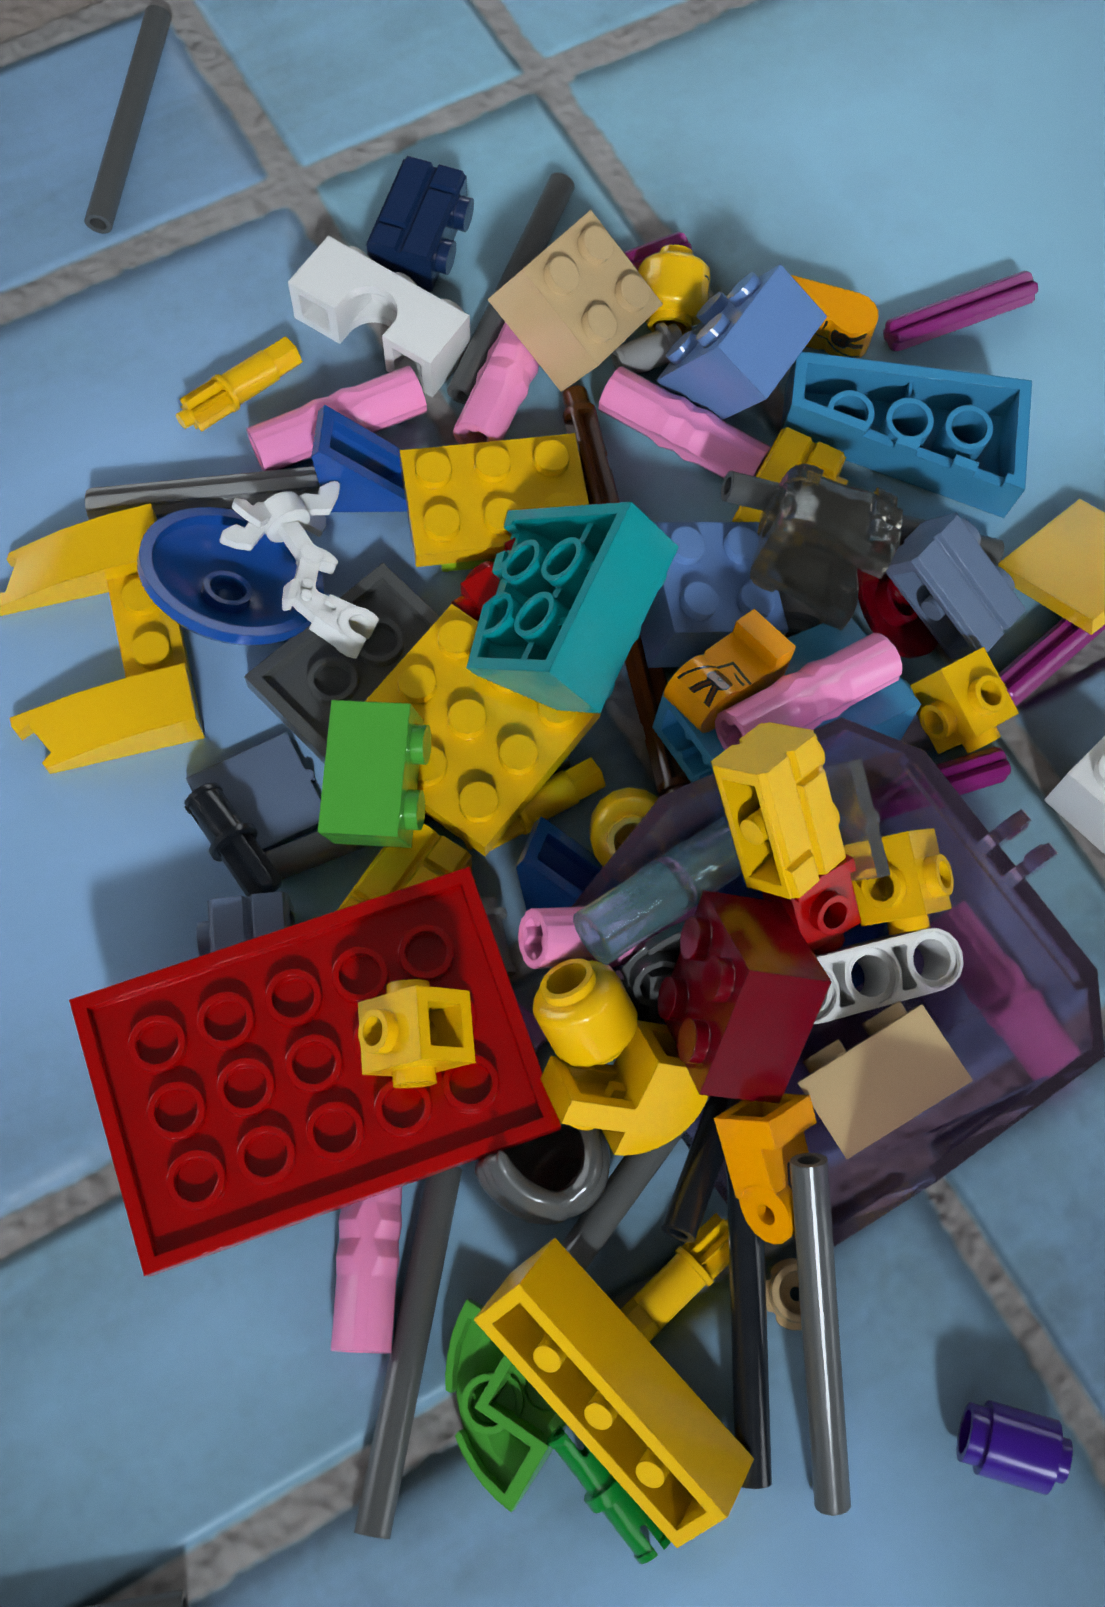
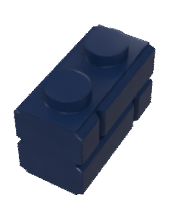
M411 156L403 159L366 243L367 255L370 259L394 273L401 272L407 275L422 289L428 292L433 291L439 274L448 275L453 267L456 255V241H454L457 231L466 232L472 220L474 199L467 197V176L464 172L440 164L436 168L429 161Z

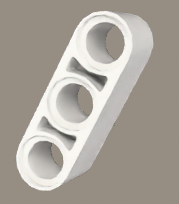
M930 928L887 935L840 947L833 952L820 955L814 954L832 981L814 1024H821L894 1004L898 1001L901 1002L935 993L954 985L960 977L964 965L963 952L958 941L949 932L939 928ZM916 947L920 950L924 960L921 975L916 971L913 962ZM855 962L861 966L864 972L865 982L860 992L855 989L852 982L851 972Z

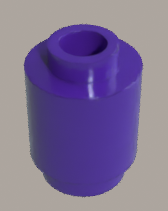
M988 1400L984 1406L972 1402L966 1405L958 1430L956 1454L959 1462L972 1465L973 1472L976 1475L1047 1495L1052 1490L1055 1482L1060 1484L1066 1482L1072 1464L1073 1445L1070 1439L1063 1437L1062 1425L1059 1420Z

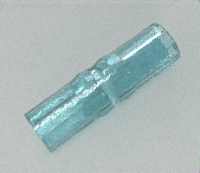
M726 814L689 839L676 844L660 858L647 863L634 875L573 915L576 932L595 959L602 964H610L655 932L676 921L691 908L697 906L703 890L717 892L742 874Z

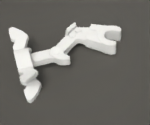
M332 481L322 485L319 488L318 494L304 493L298 496L292 491L280 492L271 496L265 502H257L254 506L246 499L234 498L232 509L247 520L248 524L245 528L235 524L223 530L219 539L220 543L234 549L251 551L264 534L272 542H284L296 559L297 569L294 579L283 587L282 610H291L293 606L297 612L311 622L309 628L311 631L333 645L340 653L356 659L366 638L369 639L379 618L366 608L358 607L332 594L327 596L316 589L318 571L333 574L338 560L327 550L314 545L305 532L307 530L318 537L322 535L326 527L325 515H330L338 499L340 483Z

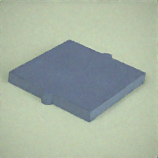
M286 732L186 777L192 792L208 783L219 784L223 789L224 795L244 823H251L256 828L258 834L255 840L264 852L279 847L318 828L321 800L313 786L315 775L311 769L304 768Z

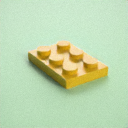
M575 433L400 450V468L416 567L495 559L497 553L504 551V543L511 539L512 534L504 528L509 510L589 505Z

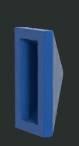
M324 405L318 410L311 458L320 486L332 481L340 483L338 499L331 512H407L400 468V450L402 449Z
M542 816L534 822L516 865L526 911L531 908L586 907L602 903L624 905L638 902L642 891L640 887L626 877L617 876L603 868L593 853Z

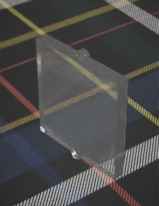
M862 758L824 767L832 802L840 814L838 826L845 854L853 857L856 865V871L850 873L851 880L875 879L891 875L878 826L880 816L873 806Z

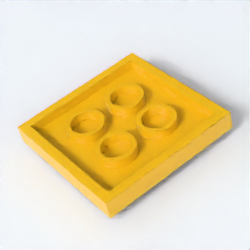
M451 604L365 701L409 703L423 718V725L430 726V759L427 765H419L417 790L424 791L425 814L486 856L600 718L601 712L599 714L555 710L473 674L466 667L478 621Z

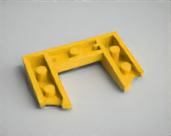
M151 503L106 514L61 529L8 553L6 560L14 568L6 591L0 592V616L109 592L126 677L71 694L10 717L11 727L22 741L35 733L51 752L42 762L50 774L205 738L182 627L152 601L142 586L138 575L137 557L140 543L148 528L157 521Z

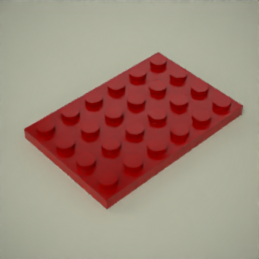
M470 867L69 1000L144 1276L147 1277L561 1129L559 1118L540 1079L542 1070ZM408 979L427 980L430 983V987L470 991L476 1063L437 1072L436 1084L419 1088H394L392 1076L362 1075L361 1047L358 1038V1002L387 994L386 985L388 983Z

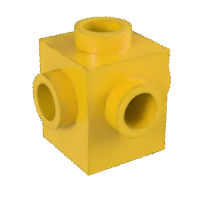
M984 647L910 685L915 697L921 703L917 711L921 726L929 736L938 754L960 744L963 745L967 754L1000 738L1001 734L996 726L1019 714L1004 682L1001 680Z
M934 828L906 831L844 845L846 854L854 858L856 871L850 873L861 918V927L886 922L889 935L930 928L928 914L952 909L949 895L952 894L954 888L953 873L947 858L939 852Z
M408 979L388 983L386 985L387 994L358 1002V1038L361 1047L362 1075L392 1076L394 1088H419L436 1084L437 1072L476 1063L470 991L430 987V983L427 980Z

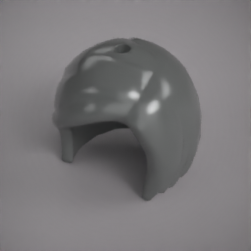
M561 1124V1129L477 1159L475 1162V1175L487 1195L507 1213L527 1223L555 1225L564 1222L568 1218L582 1214L599 1199L606 1187L609 1176V1145L602 1129L594 1128L593 1130L586 1131Z

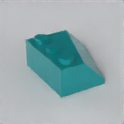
M633 502L509 510L504 528L512 534L511 539L514 537L516 539L511 551L507 550V552L502 551L496 554L492 573L500 579L496 595L482 607L466 668L479 677L555 710L600 714L606 700L614 690L615 681L632 645L640 635L641 626L657 592L666 580L667 571L679 546Z

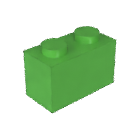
M331 700L318 833L334 844L412 848L413 830H421L425 818V795L423 790H417L419 765H427L430 759L431 729L429 725H423V718L411 704Z

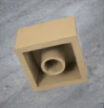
M592 210L588 211L487 299L561 392L598 367L663 305Z
M898 1001L861 1024L869 1036L846 1050L840 1040L837 1039L803 1061L809 1074L799 1079L798 1084L805 1095H810L813 1108L846 1159L854 1156L973 1081L923 1004L906 1011L902 1003Z

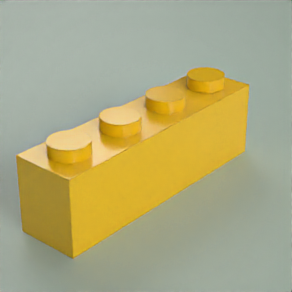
M553 1238L508 1275L474 1318V1321L673 1545L678 1548L728 1518L754 1458L556 1238Z

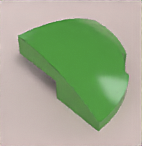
M466 1299L451 1335L445 1371V1388L450 1393L456 1391L458 1409L464 1428L456 1433L455 1438L466 1462L482 1486L495 1500L512 1512L516 1509L553 1451L548 1445L547 1439L559 1425L565 1431L567 1424L474 1321V1318L484 1306L472 1299Z

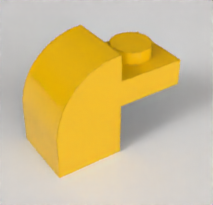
M637 1020V1029L631 1042L623 1049L613 1065L571 1066L556 1056H550L540 1078L561 1124L586 1131L593 1130L594 1128L602 1129L613 1154L621 1156L649 1152L671 1142L696 1120L709 1098L707 1095H699L685 1063L679 1058L678 1048L667 1025Z

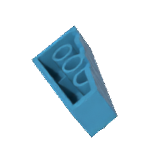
M802 351L792 364L785 384L781 429L789 427L811 437L814 443L820 441L844 452L846 461L1005 518L1026 487L1032 380Z

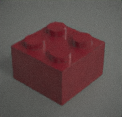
M703 890L694 916L688 917L683 925L680 937L681 951L671 977H666L660 986L658 993L659 1015L664 1019L678 1048L679 1058L685 1063L699 1095L780 1104L832 981L781 902Z

